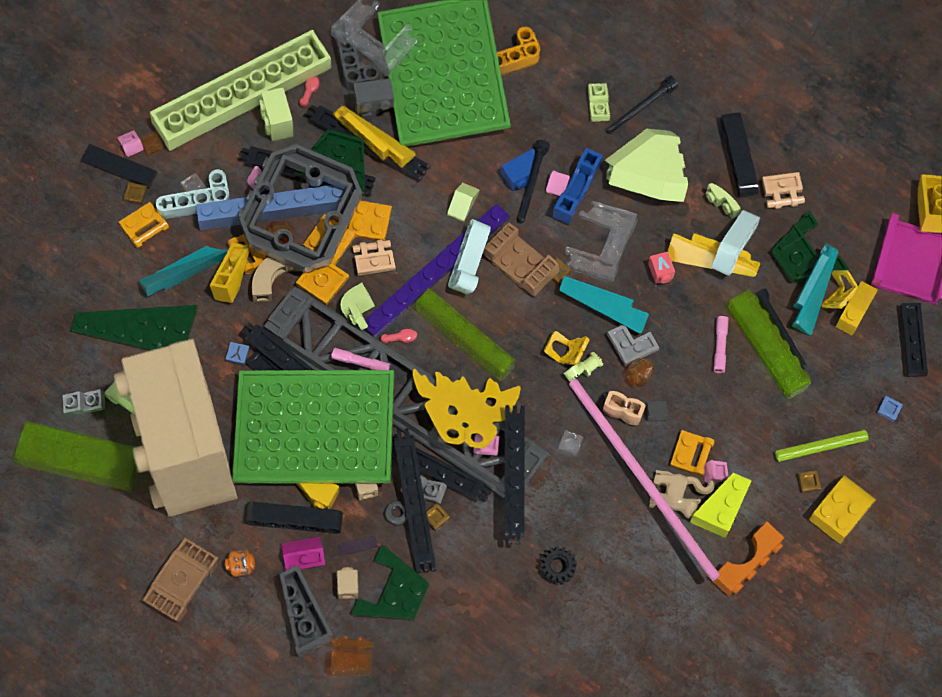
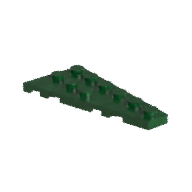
M198 305L77 312L71 326V333L146 351H153L189 339Z

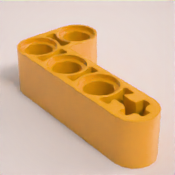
M522 27L518 30L517 46L497 52L498 62L501 64L499 65L501 75L538 63L540 46L534 32L529 27Z

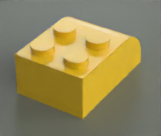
M921 174L918 186V210L920 229L923 232L942 233V176Z
M843 476L813 512L809 520L841 544L876 499L847 476Z

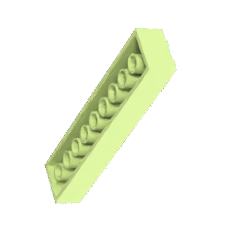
M311 30L151 111V121L165 145L171 151L259 106V100H262L261 92L284 88V92L306 82L311 77L331 69V57L314 31Z

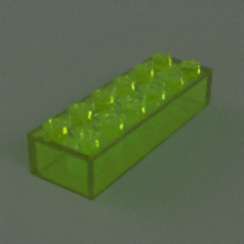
M28 421L25 422L14 456L17 465L130 492L138 470L133 448L137 447Z

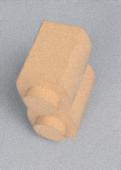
M609 391L603 412L609 417L621 418L625 423L636 426L641 421L646 405L640 400L627 398L622 393Z

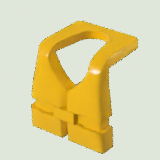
M834 270L832 275L840 287L828 299L822 302V308L842 309L847 304L846 302L852 299L858 288L848 270ZM841 275H843L852 285V288L845 292V284L841 278Z
M554 331L544 352L558 363L576 365L579 364L583 355L582 351H585L590 340L587 336L568 340L559 332ZM558 341L569 346V352L560 357L552 348L553 342Z

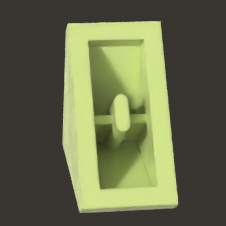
M462 183L455 190L447 215L465 222L480 190Z

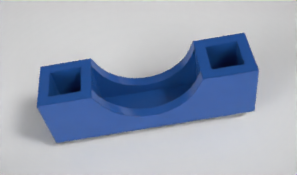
M588 148L584 150L568 187L561 194L554 207L553 218L570 225L601 166L602 154Z

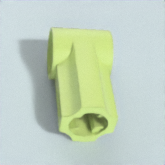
M115 380L105 391L104 395L114 404L119 403L131 413H135L131 395L120 397Z

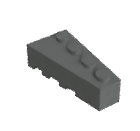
M296 565L281 573L280 578L287 603L296 652L301 658L334 641L336 638L300 567Z

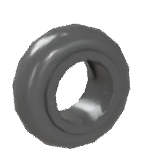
M395 501L387 506L385 516L391 524L401 525L407 521L406 507L403 502ZM394 509H400L403 511V515L396 518L392 516L391 512Z

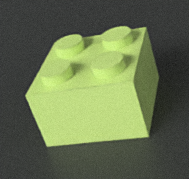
M284 88L261 92L262 100H259L262 120L264 119L265 122L264 126L267 136L270 135L272 141L294 137L292 116Z

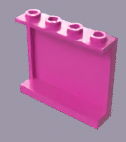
M892 213L887 224L871 286L937 305L939 299L942 300V233L923 232L919 226L899 221V215Z

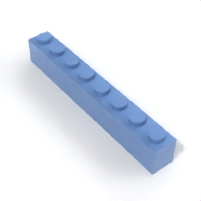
M328 185L274 193V199L266 205L259 222L336 211L345 190ZM247 197L196 204L200 231L240 225L238 215L241 208L246 207L248 203L246 201Z

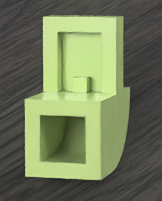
M360 283L344 294L341 300V310L346 318L351 320L354 325L358 324L361 330L367 328L368 325L362 313L373 308L375 305L363 283Z

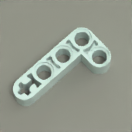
M213 170L209 174L210 188L159 197L156 201L157 212L163 219L197 214L196 204H201L198 202L201 199L207 200L204 203L229 200L225 173L221 170ZM217 179L222 180V181L219 182V183H215V182H214V181L217 180ZM219 196L225 197L222 200L217 199ZM183 202L188 203L186 206H180Z
M742 210L722 240L712 269L728 276L731 275L738 256L756 230L760 217Z
M474 219L470 221L448 283L449 288L464 294L472 293L478 283V277L475 274L490 233V226Z

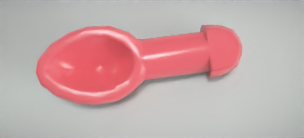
M317 76L311 77L306 81L304 95L299 101L300 106L306 107L309 104L312 93L318 90L320 84Z
M402 329L399 333L383 334L380 340L384 344L394 341L410 343L417 338L418 334L412 329Z

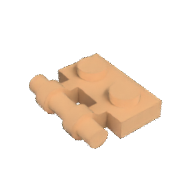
M799 172L762 178L765 197L773 196V200L767 201V208L774 207L779 209L782 206L791 205V207L805 203L804 196L797 197L796 194L803 190ZM789 194L790 198L781 199L780 195Z
M380 239L367 244L366 242H361L360 245L353 246V253L361 252L362 254L355 256L358 276L395 270L392 250L384 251V248L391 247L390 240L382 241ZM378 249V252L368 254L367 252Z

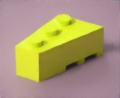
M733 473L694 513L690 523L726 538L751 480Z

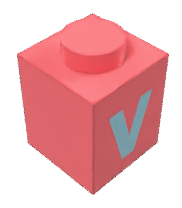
M664 252L650 256L648 265L655 284L670 282L674 277L675 269L669 253Z

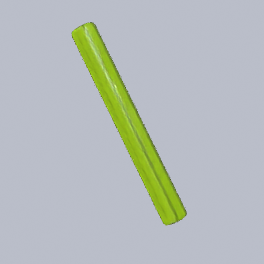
M866 430L777 450L775 455L778 462L865 442L868 441L869 437Z

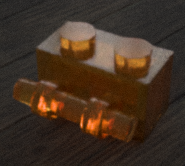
M347 637L333 639L332 647H340V650H332L331 676L371 677L372 652H365V648L373 649V640H365V638L352 640L347 639ZM346 648H358V651H346Z

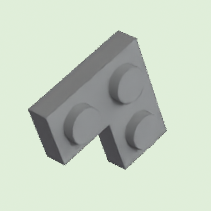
M621 325L607 333L625 366L631 364L634 360L636 361L637 358L640 360L659 350V346L651 332L633 340L627 327Z

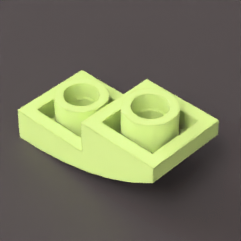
M607 83L588 84L591 122L610 121Z
M713 183L709 184L706 192L708 200L711 203L713 202L715 207L722 205L724 212L729 214L732 219L737 217L741 209L737 202L722 188Z

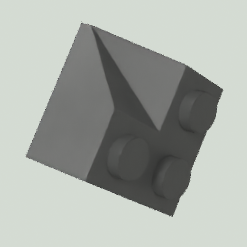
M391 78L354 83V103L358 116L365 120L376 118L381 110L394 107Z

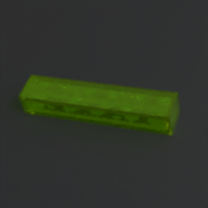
M430 288L416 301V310L500 381L514 369L515 359Z
M747 290L730 299L728 304L729 310L787 398L791 399L807 390L811 383L809 374L803 371L799 359L795 355L793 356L789 344L781 338L779 329L771 323L769 314L759 305L758 297L752 294L750 290Z

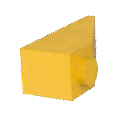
M231 244L210 284L215 300L233 303L242 282L250 250L248 245Z
M861 281L857 291L842 313L836 328L853 336L878 289Z
M296 483L310 503L313 504L314 508L331 509L339 494V486L334 483Z

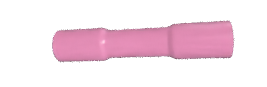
M726 316L717 317V341L714 356V372L716 373L725 372L726 336L728 334L729 319Z
M334 348L332 353V359L366 367L370 370L390 369V363L369 359L339 348Z

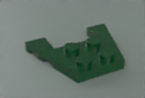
M328 129L314 145L312 151L351 167L364 195V139ZM294 170V175L306 178L305 173Z
M810 211L798 221L794 228L771 251L791 283L807 280L818 258V255L804 236L805 233L817 228L819 225ZM841 256L836 258L832 272L834 270L849 271Z
M381 545L375 563L390 568L393 572L379 604L376 605L358 598L352 616L415 621L430 583L386 546Z

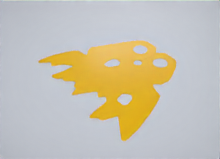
M413 369V378L419 394L430 399L425 403V408L441 438L451 444L460 445L466 442L470 447L485 448L497 434V427L493 422L505 421V405H509V413H511L521 390L520 386L500 391L498 383L489 378L485 391L479 392L478 389L471 390L464 376L460 380L452 382L440 372H435L436 386L429 382L426 375L421 376L416 369ZM487 398H495V405L489 406L486 403ZM449 405L457 409L458 413L456 415L449 414ZM466 422L469 426L465 428L462 426V423ZM454 429L458 431L459 437L450 438L447 435V431ZM478 433L483 437V441L479 443L474 442L471 439V435Z

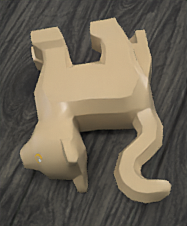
M656 470L654 478L655 487L665 486L666 493L660 494L672 510L682 512L688 519L692 518L697 509L700 508L698 504L701 503V499H684L687 485L693 484L696 491L701 494H709L714 490L715 484L712 480L708 482L706 487H703L700 480L696 477ZM650 498L649 507L654 508L656 503Z

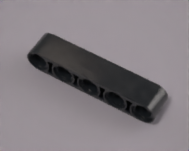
M741 113L721 115V126L738 196L757 195L759 192L758 182Z
M248 502L245 523L252 526L330 534L341 533L343 512L339 510L263 502Z

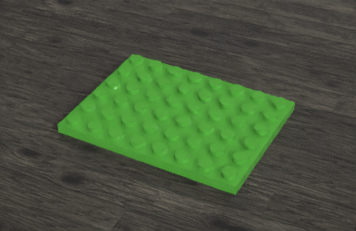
M443 0L378 12L389 79L391 78L394 95V110L400 145L407 147L511 128L487 0Z
M394 370L239 371L233 483H391Z

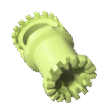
M591 352L586 360L573 365L563 374L571 382L580 373L589 377L591 372L598 366H603V363L596 353Z

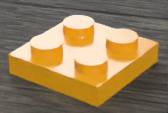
M360 200L348 230L356 235L355 238L372 241L382 239V241H385L392 206Z
M326 214L323 215L303 244L306 248L317 252L326 233ZM335 220L329 222L333 226L339 224ZM348 229L331 262L335 266L356 237Z
M331 263L303 273L297 280L296 286L327 306L349 279V275Z

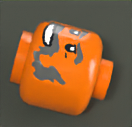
M247 549L231 551L229 558L225 559L226 570H230L234 577L250 575L252 570L255 569L254 554H250Z

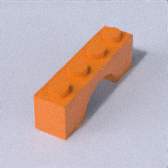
M766 522L751 539L755 551L754 558L745 564L739 565L727 562L718 571L720 576L712 582L728 596L733 592L737 594L744 587L742 583L746 579L750 581L757 573L755 570L759 566L764 567L770 560L768 556L772 552L776 554L783 547L781 543L785 537Z

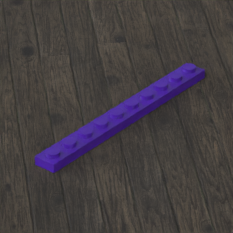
M496 203L477 221L491 227L489 236H491L509 220L510 215ZM466 231L365 319L368 325L365 330L373 337L378 336L454 268Z

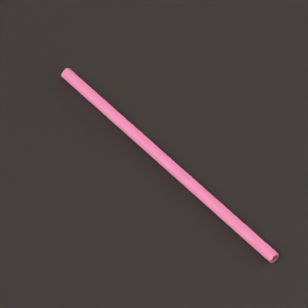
M577 379L572 380L569 385L709 578L712 581L716 580L720 574L579 381Z

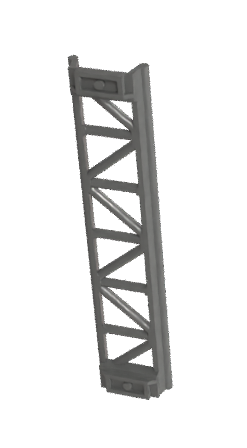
M294 287L292 291H289L264 326L265 331L314 370H335L326 364V362L335 360L332 359V353L320 355L340 328L344 326L370 343L346 349L345 351L356 355L372 351L368 356L369 359H376L380 356V361L388 363V355L409 370L413 371V369H416L421 376L426 375L429 382L436 386V377L372 335L361 330L358 326L300 288ZM312 306L335 320L332 328L314 351H312L309 309ZM301 319L303 322L305 350L288 339V336ZM362 366L359 368V370H368V369H369V368L362 367ZM412 376L394 400L393 425L404 433V429L408 428L409 435H414L415 440L463 472L487 484L486 487L504 498L505 475L500 479L486 470L485 467L505 463V455L479 461L483 454L474 453L471 456V447L466 442L462 443V454L437 437L439 433L435 426L429 432L404 416L405 414L426 409L425 403L427 401L399 408L415 386ZM452 405L448 408L449 414L452 415L457 410ZM503 421L493 422L497 427L496 436L500 430L505 432V423ZM463 422L462 426L467 428L468 424ZM526 436L525 487L544 460H548L552 454Z

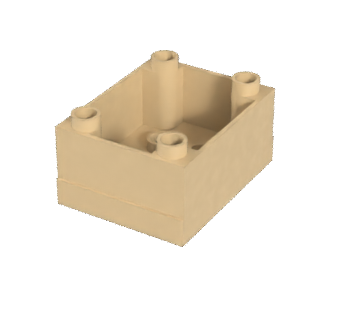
M194 340L183 341L168 347L123 358L122 362L125 371L115 373L114 376L120 397L131 395L135 413L130 415L136 437H142L144 445L133 448L139 472L150 470L155 484L149 486L154 508L165 506L168 516L171 517L238 499Z

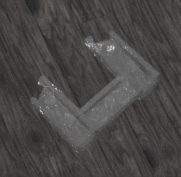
M358 0L331 27V35L344 45L350 44L372 60L374 67L388 76L415 45L417 37L411 39L408 33L411 31V26L407 24L386 46L361 29L379 7L380 3L374 1L373 5L369 6L362 4L363 0Z
M592 201L591 204L594 208L588 213L582 210L579 217L608 228L611 231L601 256L566 246V254H570L571 262H567V266L592 278L613 284L619 269V262L629 237L632 236L637 224V213Z

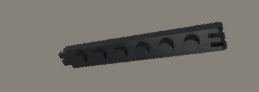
M310 105L309 110L305 113L310 118L309 121L325 131L330 129L355 136L333 116L334 112L321 105L318 107ZM364 144V152L419 182L422 180V176L426 174L425 170L430 168L428 163L415 156L401 168L389 156L383 161Z
M253 146L249 149L242 148L239 160L244 161L247 166H257L263 170L262 165L265 158H269L273 151ZM285 165L282 175L306 180V178L294 175L295 169ZM318 172L312 173L314 178L320 175ZM365 175L366 189L364 195L371 196L372 191L369 189H373L374 185L372 183H375V177ZM323 181V183H322V185H326V186L331 185V184L326 183V182H324V181Z
M247 323V326L251 329L250 333L246 329H242V332L247 335L245 340L282 370H314L258 324L254 327L251 323Z
M505 405L504 536L508 537V544L513 543V537H516V544H520L521 537L525 536V405L520 406V413H517V405H513V413H509L510 407Z
M405 428V437H402L401 430L399 429L397 430L398 438H394L416 571L418 574H421L420 565H424L425 573L429 572L428 564H431L433 571H437L414 435H409V429Z
M392 435V459L398 461L394 438L397 437ZM416 448L421 474L437 482L444 483L448 488L477 502L479 499L484 502L487 501L488 497L482 493L490 495L492 491L486 488V483Z

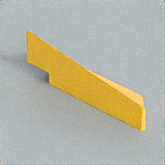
M341 106L333 113V116L356 137L364 139V144L383 161L389 156L402 168L416 155L414 151L404 145H400V142L345 106Z
M695 233L692 240L673 234L667 252L673 262L712 269L721 242ZM742 250L732 273L755 277L760 262L751 260V254Z

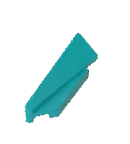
M826 243L793 305L799 309V312L792 327L809 336L812 335L838 254L837 249Z
M205 246L161 269L156 274L139 279V283L147 296L163 288L166 291L222 261L228 249L220 250Z
M566 276L563 278L560 286L561 292L638 333L643 332L649 313L632 308L634 300Z

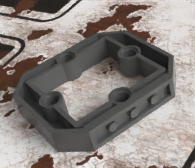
M298 144L271 153L270 157L265 158L263 162L262 174H258L255 179L254 185L256 186L254 190H250L248 193L246 207H242L238 215L249 248L304 273L331 264L362 198V191L353 169ZM285 165L305 173L306 181L311 186H319L324 181L345 190L337 210L330 211L325 216L326 233L317 252L294 243L292 233L287 229H280L273 234L257 227L266 205L274 199V188ZM312 172H318L320 174L318 177L315 178L310 176ZM268 190L270 193L263 196L260 194V191ZM335 219L339 224L333 226L329 222ZM287 238L289 241L286 244H281L279 239Z

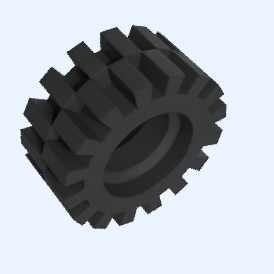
M559 546L555 547V549L550 548L541 559L540 572L543 574L544 579H548L550 584L554 582V585H558V583L563 585L574 576L577 564L574 554L571 555L570 550L566 551L565 547H562V549H559ZM555 559H561L565 562L566 568L563 572H555L551 568V562Z

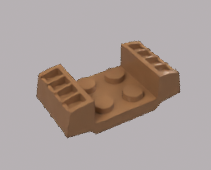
M508 222L484 247L483 254L520 288L525 289L535 297L560 271L559 264L550 255L546 258L540 255L518 236L519 229Z
M184 538L152 583L143 601L180 622L187 612L186 606L206 576H211L217 567L218 557Z

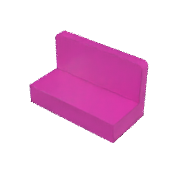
M320 537L281 544L286 570L296 565L300 569L325 565Z

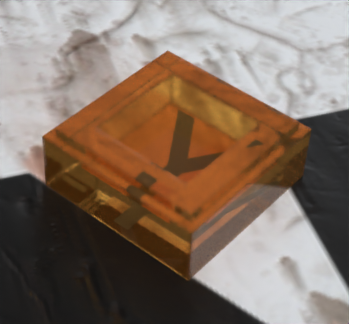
M157 131L140 138L147 156L165 149Z

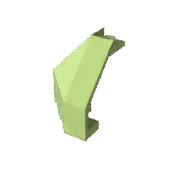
M645 129L605 160L610 164L606 178L609 180V184L660 200L684 202L688 180L683 175L682 169L685 168L683 154L679 153L678 145L681 144L679 136L671 131Z

